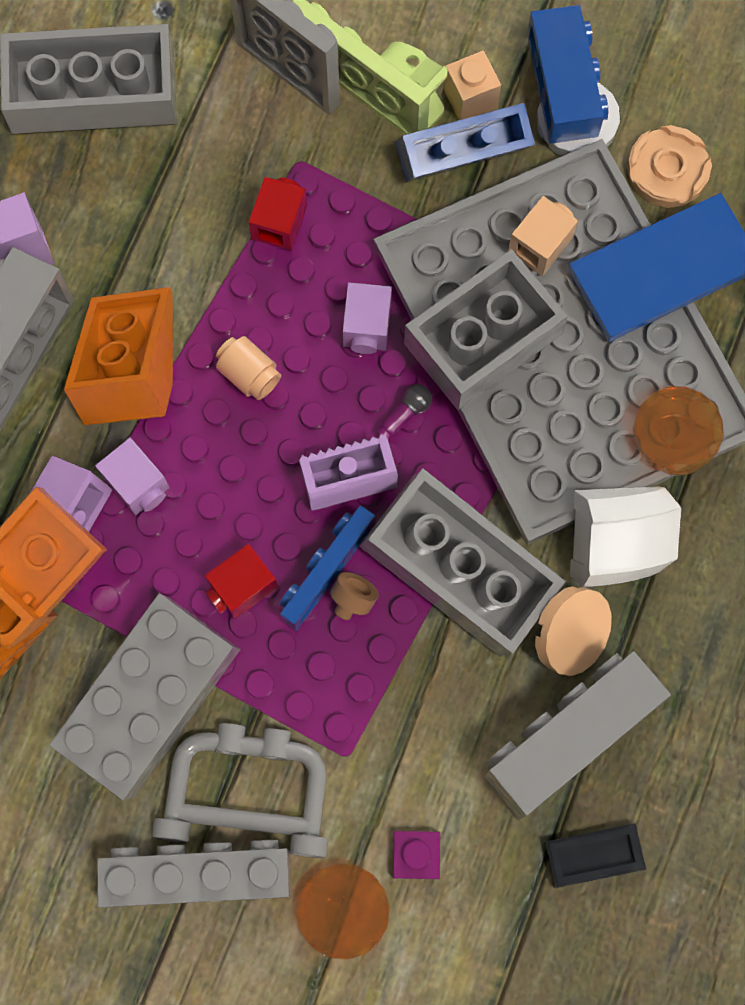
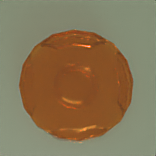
M685 386L666 387L652 393L638 409L633 423V439L638 452L641 451L642 455L647 459L646 462L654 469L670 475H688L706 466L718 453L724 437L723 419L716 405L702 392Z
M337 864L321 869L307 881L299 896L297 918L302 935L313 949L329 958L348 960L366 954L380 942L388 927L390 906L385 889L373 874L359 866Z

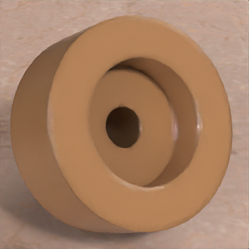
M350 572L340 573L330 590L333 600L338 604L334 612L344 620H349L353 613L358 615L368 614L379 597V593L372 583Z

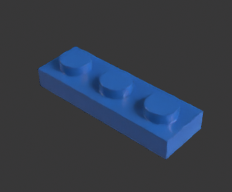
M360 505L353 515L346 512L332 532L336 539L327 551L320 548L309 561L306 570L310 572L308 577L300 587L293 584L283 596L279 604L283 608V611L280 613L283 623L296 632L299 630L357 551L359 545L375 526V515Z

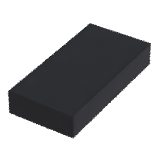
M636 823L544 842L554 888L646 870Z

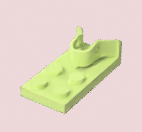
M293 0L306 18L315 25L323 24L335 35L338 42L340 87L404 135L432 128L442 117L444 105L435 90L447 77L448 70L445 66H440L428 58L423 51L403 42H392L379 55L365 45L353 29L347 26L342 28L330 19L329 14L321 5L315 2L310 4L306 0ZM409 58H416L419 64L414 66L406 61Z

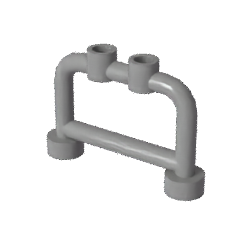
M220 723L218 733H196L186 738L178 746L172 760L164 819H154L152 838L173 842H189L191 823L292 835L289 854L311 858H326L328 839L319 837L326 785V766L320 754L312 747L298 742H290L291 732L286 730L268 728L264 729L263 738L245 736L246 727L228 723ZM206 750L227 755H250L271 760L302 762L308 770L303 817L185 804L192 757L197 752Z

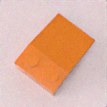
M166 287L92 297L64 387V391L84 425L165 416L173 386V292L171 288Z

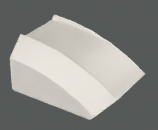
M665 487L575 490L573 559H571L570 577L582 587L618 584L649 577L659 573L678 559L681 507Z

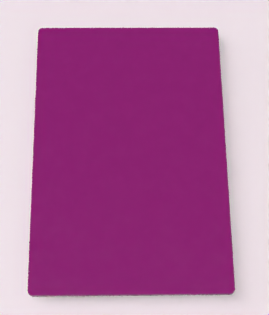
M300 161L294 165L287 176L288 179L294 180L301 187L306 188L307 208L292 251L255 241L250 237L173 364V386L166 415L163 417L140 419L129 437L165 477L170 488L164 492L166 494L164 500L154 509L148 512L142 510L135 516L116 492L112 490L89 531L107 550L61 602L127 638L159 593L170 597L241 649L215 687L342 757H348L353 753L433 604L361 547L357 549L340 573L350 572L357 574L375 586L379 597L368 614L358 615L353 613L349 620L338 617L334 612L338 604L330 594V590L335 583L334 581L296 632L282 622L280 613L283 611V608L279 604L283 596L293 584L299 587L310 574L306 570L309 561L320 548L327 551L336 539L332 532L346 512L353 515L361 505L375 515L376 524L412 476L422 468L481 515H483L497 486L458 410L404 345L405 325L412 320L374 248V238L418 219L306 162ZM348 282L392 287L386 351L377 350L373 354H361L352 351L351 347H343V325ZM246 336L276 363V370L281 374V379L275 388L263 399L257 400L254 396L247 397L216 369L219 360L216 354L228 339L234 337L237 340L240 337ZM412 384H421L428 388L432 395L430 408L416 416L413 415L394 436L388 439L398 474L397 488L312 511L301 474L299 460L302 455L308 458L311 453L318 455L320 450L326 453L328 448L334 451L337 446L344 448L346 443L351 446L355 441L361 444L363 439L370 441L372 436L379 439L380 436L377 434V431L381 428V424L401 404L400 400L405 389ZM249 543L276 578L278 588L234 619L228 609L220 614L209 600L205 591L211 588L204 575Z

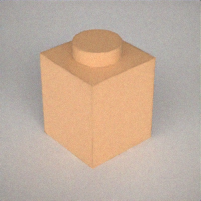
M484 50L445 66L448 73L444 80L443 90L458 120L498 109L501 83Z
M542 196L512 233L508 251L512 249L524 264L543 276L573 239L578 220L574 218L573 213L565 205L559 202H551Z

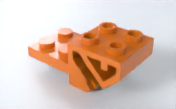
M35 487L0 527V680L55 620L58 615L53 609L107 550L41 487Z

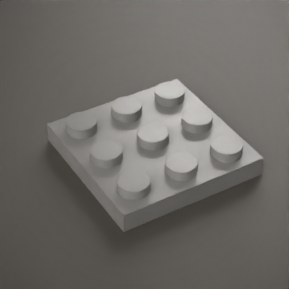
M230 0L237 44L330 116L340 105L338 42L332 31L323 24L315 25L304 16L302 10L292 0Z

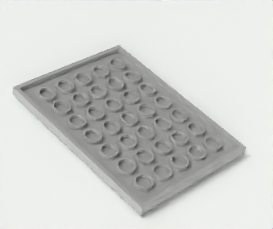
M603 139L374 238V248L411 320H413L507 253L512 233L542 196L551 202L562 203L570 209L574 218L578 220L573 239L543 276L527 266L568 315L562 335L458 410L526 545L575 523V490L653 487L745 444V393L694 302L608 342L567 270L569 263L651 226Z

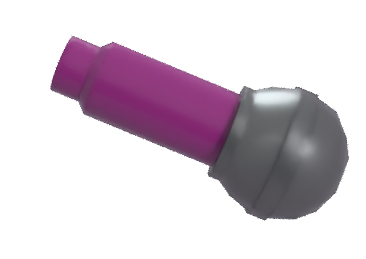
M412 384L407 387L400 400L401 404L381 424L377 434L379 436L382 434L389 439L413 415L416 416L427 411L432 403V395L428 388L421 384Z

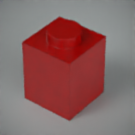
M264 177L249 219L251 239L292 251L307 208L306 188L301 187L297 182L288 178L281 177L275 180Z
M249 543L204 575L211 588L205 591L209 600L220 614L228 609L234 619L278 588L276 578Z

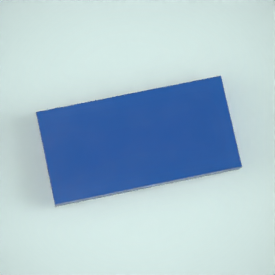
M719 193L569 263L567 270L608 342H611L745 278V232L722 193Z

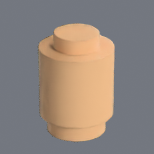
M246 336L240 337L237 340L234 337L228 339L216 354V357L219 359L216 369L247 397L254 396L257 400L263 399L275 388L281 379V374L276 370V363Z

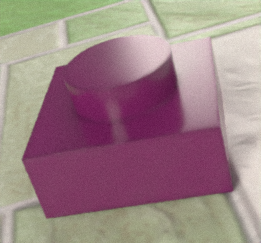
M394 831L393 879L439 880L440 832Z

